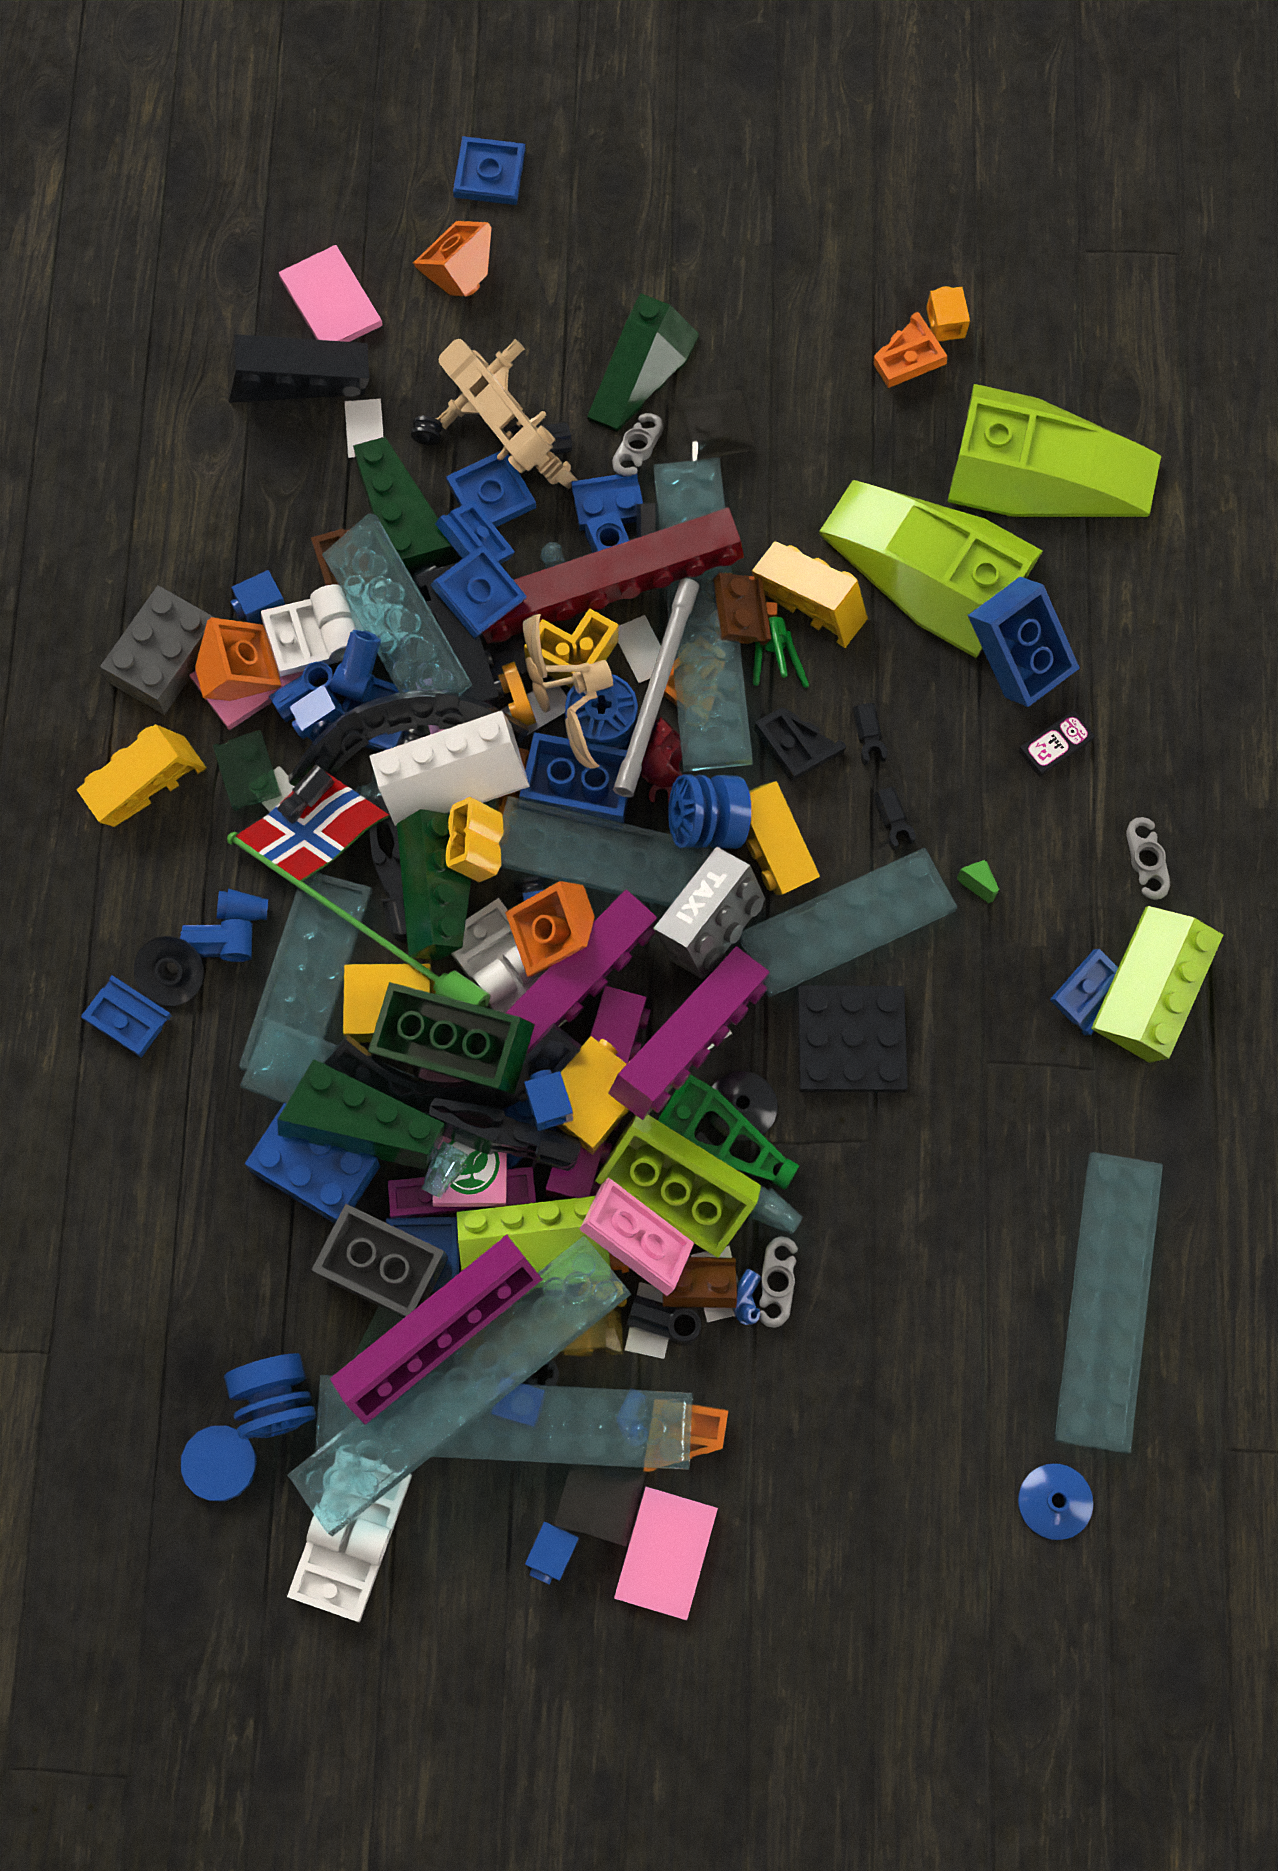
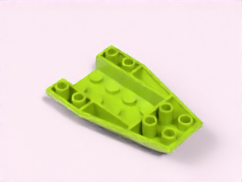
M974 384L958 461L954 470L947 502L1011 517H1148L1161 455L1039 398Z
M855 480L851 482L819 531L821 537L918 626L975 658L978 657L983 648L968 618V614L1017 578H1027L1043 552L1041 549L985 518Z

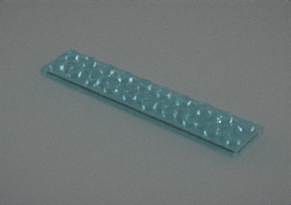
M720 458L654 465L660 530L725 509ZM731 565L718 566L706 570L697 577H685L696 581L699 584V590L692 612L688 616L673 663L684 772L753 765L740 642L722 640L713 578L719 572L732 574ZM680 580L674 581L666 587L669 619Z
M585 1236L581 1237L538 1272L543 1279L376 1417L366 1425L357 1418L288 1474L327 1534L332 1537L631 1295Z
M320 1375L315 1451L340 1452V1450L349 1453L690 1469L693 1392L421 1379L364 1425L340 1397L330 1380L333 1375Z

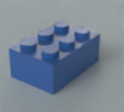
M1019 577L968 614V618L1000 688L1007 699L1029 707L1080 669L1043 584Z
M534 732L525 770L530 787L522 789L520 792V810L622 830L629 797L616 794L613 788L627 750L586 742L591 757L600 765V767L591 769L583 766L576 759L569 739Z
M284 1103L245 1162V1165L252 1174L331 1222L336 1223L345 1204L352 1207L356 1206L380 1168L378 1159L367 1153L360 1152V1154L347 1152L345 1148L312 1144L309 1143V1140L298 1137L286 1138L278 1136L277 1119L287 1104Z

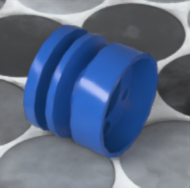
M612 674L613 686L597 691V698L591 699L576 711V715L585 742L628 750L637 722V699L630 685L620 677ZM574 685L567 694L565 703L566 718L567 709L586 695L584 692L577 693ZM598 708H605V714H598Z
M683 774L678 776L672 786L668 807L669 828L675 845L679 848L695 847L696 849H702L708 845L714 849L716 847L720 849L741 848L747 839L751 823V798L745 780L740 776L717 775L712 777L711 780L705 775L694 777L693 775Z
M299 1353L284 1354L255 1361L235 1368L224 1375L229 1399L232 1401L248 1400L249 1405L233 1414L234 1419L237 1421L253 1420L237 1428L240 1439L278 1436L293 1431L300 1425L317 1417L313 1406L297 1408V1406L312 1399L311 1393L308 1391H292V1387L307 1379L302 1357Z

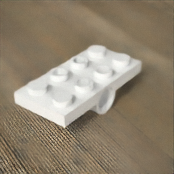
M392 579L348 590H343V587L340 585H327L315 590L311 594L310 599L261 611V619L280 677L302 672L313 662H323L327 665L341 662L350 632L354 629L376 634L381 639L378 652L412 643V637Z
M497 898L466 919L463 948L451 953V955L469 980L491 995L488 1006L492 1010L506 1013L549 968L532 977H527L505 914L508 910L501 900Z
M340 1450L322 1502L317 1507L307 1534V1543L287 1597L360 1622L412 1475Z

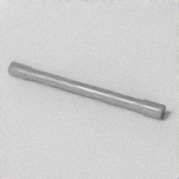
M684 578L679 582L672 604V613L625 759L622 761L613 791L623 797H632L634 795L642 770L641 764L688 616L691 614L699 584L692 579Z

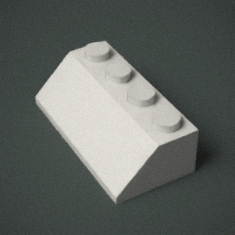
M502 710L370 755L378 788L395 826L420 809L450 814L453 804L468 797L484 803L530 787L512 725Z

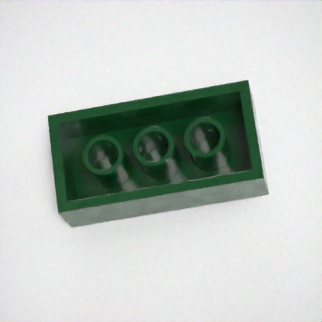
M389 982L368 1052L386 1059L514 1094L535 1024L518 1016Z

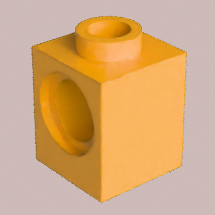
M945 286L930 291L926 309L931 331L937 341L965 338L970 318L963 287L951 288Z

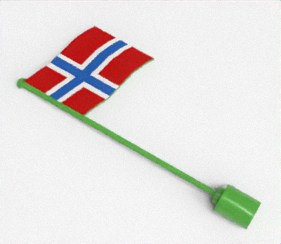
M330 774L328 775L335 783L312 807L307 806L295 823L291 824L277 810L282 803L280 802L268 815L240 833L231 832L227 836V841L230 845L235 843L434 981L433 990L436 991V995L487 1007L491 995L456 970L451 971L449 974L445 972L439 977L302 882L333 862L366 830L380 821L391 817L388 813ZM292 791L285 799L291 797L294 792Z

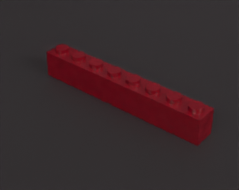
M729 507L514 579V582L527 598L483 632L487 644L504 642L511 638V636L522 633L523 622L537 614H541L540 622L542 619L549 623L558 620H569L576 614L589 610V608L592 610L602 609L608 603L623 598L631 599L638 596L641 592L653 588L667 587L672 582L682 578L697 577L706 570L734 564L737 560L744 558V553Z

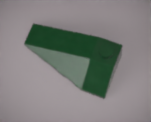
M642 293L639 294L625 323L588 413L587 420L618 432L643 407V403L656 390L659 391L676 370L679 371L687 363L699 338V333L671 305Z

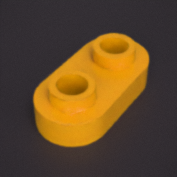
M515 661L503 665L504 673L499 674L498 677L504 694L511 692L514 702L508 704L512 717L528 726L537 723Z

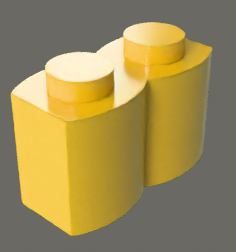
M472 797L453 804L448 819L450 838L446 847L447 866L477 882H482L496 876L501 867L499 842L504 832L502 814Z

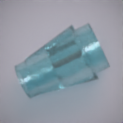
M443 1141L439 1149L435 1147L421 1189L441 1199L442 1195L467 1167L465 1161L469 1155Z
M761 1186L757 1204L751 1211L752 1219L793 1234L803 1216L797 1213L772 1188L767 1190Z

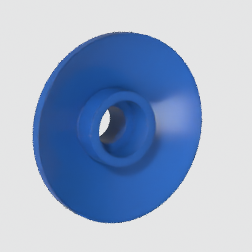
M1046 1464L1033 1470L1024 1479L1019 1490L1018 1506L1024 1522L1033 1532L1046 1539L1063 1540L1077 1535L1088 1524L1093 1511V1496L1088 1483L1076 1470L1062 1464ZM1054 1494L1063 1496L1064 1505L1062 1508H1057L1053 1505L1052 1497Z

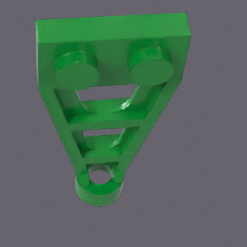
M691 1074L678 1091H675L658 1119L662 1124L737 1171L773 1181L775 1185L786 1190L800 1166L790 1159H786L718 1090ZM709 1111L716 1112L730 1128L726 1141L719 1146L700 1142L694 1135L695 1129L704 1114ZM740 1134L746 1135L760 1147V1154L753 1163H747L730 1154V1148ZM778 1163H782L781 1169L777 1176H775L773 1167Z

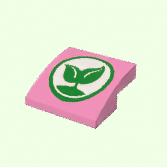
M443 1136V1140L433 1156V1207L506 1206L507 1153L494 1152L488 1155Z

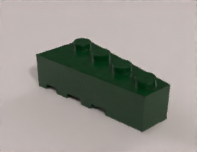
M386 437L353 445L357 468L392 580L413 575L422 564L426 566L431 561L437 568L456 563V550L435 525L438 520L437 516Z
M315 1059L312 1060L277 1119L278 1136L286 1138L298 1137L309 1140V1143L324 1146V1144L345 1148L347 1152L360 1154V1152L379 1156L381 1160L426 1170L443 1140L444 1132L443 1122Z

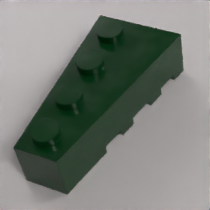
M420 809L397 823L409 957L438 961L463 948L471 878L449 868L446 864V847L450 838L448 830L449 814Z

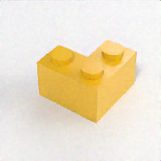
M590 608L572 635L544 619L541 620L539 625L542 656L546 665H581L587 662L592 664L606 660L618 643L619 625ZM525 644L524 650H525V662H526V658H529V657H531V656H530L529 651H528V648H527V646H526V644ZM547 672V675L560 680L572 677V673L575 672ZM574 683L567 684V686L570 688H572V686L574 685Z

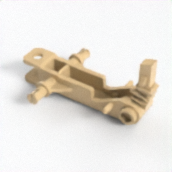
M462 339L454 340L439 356V363L463 393L455 401L451 399L448 402L449 407L436 419L442 423L444 429H447L458 416L463 417L465 414L481 415L504 445L503 450L497 455L498 460H503L511 453L508 461L520 473H523L525 470L530 471L535 466L541 474L548 478L549 483L557 484L559 482L569 490L571 482L578 481L570 472L571 465L567 461L562 464L560 459L550 452L553 448L552 443L555 441L551 433L542 425L539 428L536 427L545 418L546 413L541 411L530 420L523 413V408L508 391V371L513 366L511 362L525 348L514 339L502 353L498 351L495 354L497 358L489 365L481 354L471 350ZM516 417L519 420L516 424L521 429L514 436L511 431L505 433L504 427Z

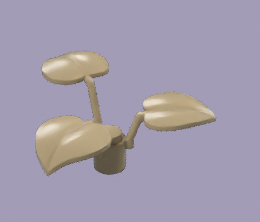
M541 614L534 615L523 622V633L531 656L526 658V666L529 677L533 681L532 688L536 700L542 711L546 713L550 711V702L546 689L574 683L577 693L584 692L586 694L567 709L566 729L576 759L587 768L594 769L600 767L589 753L576 711L589 700L597 698V691L613 686L609 665L606 660L592 664L587 662L581 665H546L543 660L539 625ZM547 672H575L572 673V677L551 682L543 681V678L547 677Z

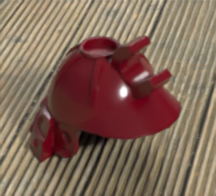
M662 716L655 720L641 764L642 770L640 774L652 786L649 791V799L652 803L658 802V793L662 790H667L669 802L673 783L678 776L683 775L679 770V763L688 753V748L683 743L685 740Z

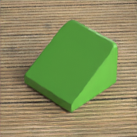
M983 860L966 866L960 870L957 876V880L984 901L987 903L994 901L999 888L987 861Z

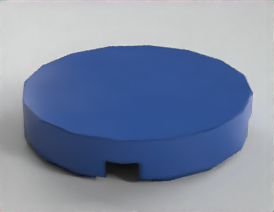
M226 1425L210 1426L198 1431L187 1442L181 1455V1473L185 1484L195 1495L209 1501H228L239 1496L251 1484L256 1471L257 1456L252 1442L249 1439H240L236 1429Z

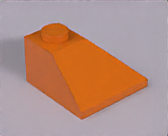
M456 221L413 264L449 295L470 296L480 288L479 283L488 275L492 227L488 222Z
M212 617L207 620L195 665L203 698L233 701L281 687L276 663L264 625Z
M563 881L555 883L505 912L527 977H532L587 947L595 918L584 885Z

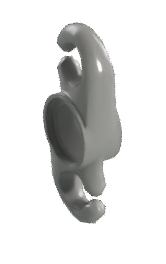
M652 413L640 415L638 418L639 422L634 424V427L624 434L623 441L612 459L613 469L617 474L622 476L635 475L638 471L636 467L641 466L642 461L651 456L653 448L664 429L662 419L658 415ZM652 422L655 424V427L645 429L641 423ZM634 440H641L647 446L642 449H634L629 443ZM623 461H633L636 467L624 468L620 463Z
M1135 818L1129 823L1126 831L1131 864L1134 870L1139 873L1141 885H1145L1151 878H1155L1161 883V888L1158 891H1151L1149 888L1144 887L1142 894L1153 900L1162 899L1167 895L1170 888V878L1165 860L1166 854L1163 847L1157 843L1158 836L1156 832H1151L1147 838H1141L1135 832L1138 826H1146L1152 830L1155 827V823L1148 818ZM1143 850L1152 851L1157 856V864L1154 866L1142 864L1139 859V853Z
M782 1236L774 1238L766 1247L761 1280L762 1297L759 1302L760 1307L765 1308L769 1304L775 1303L781 1310L777 1318H770L765 1311H760L759 1320L761 1323L772 1328L782 1326L789 1318L795 1284L793 1268L796 1263L795 1257L790 1256L786 1260H779L775 1256V1249L779 1246H785L794 1254L797 1252L798 1247L794 1241ZM781 1272L787 1277L788 1287L784 1291L775 1292L769 1288L767 1278L771 1273Z

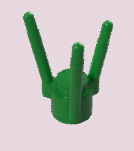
M769 617L771 640L765 645H760V642L754 641L753 685H759L763 647H765L766 651L776 652L781 677H787L783 649L786 646L801 684L804 688H807L809 683L793 645L791 632L786 631L783 618Z

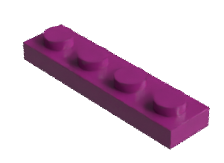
M533 1168L507 1169L506 1206L536 1203ZM433 1176L388 1181L391 1219L495 1208L433 1207Z

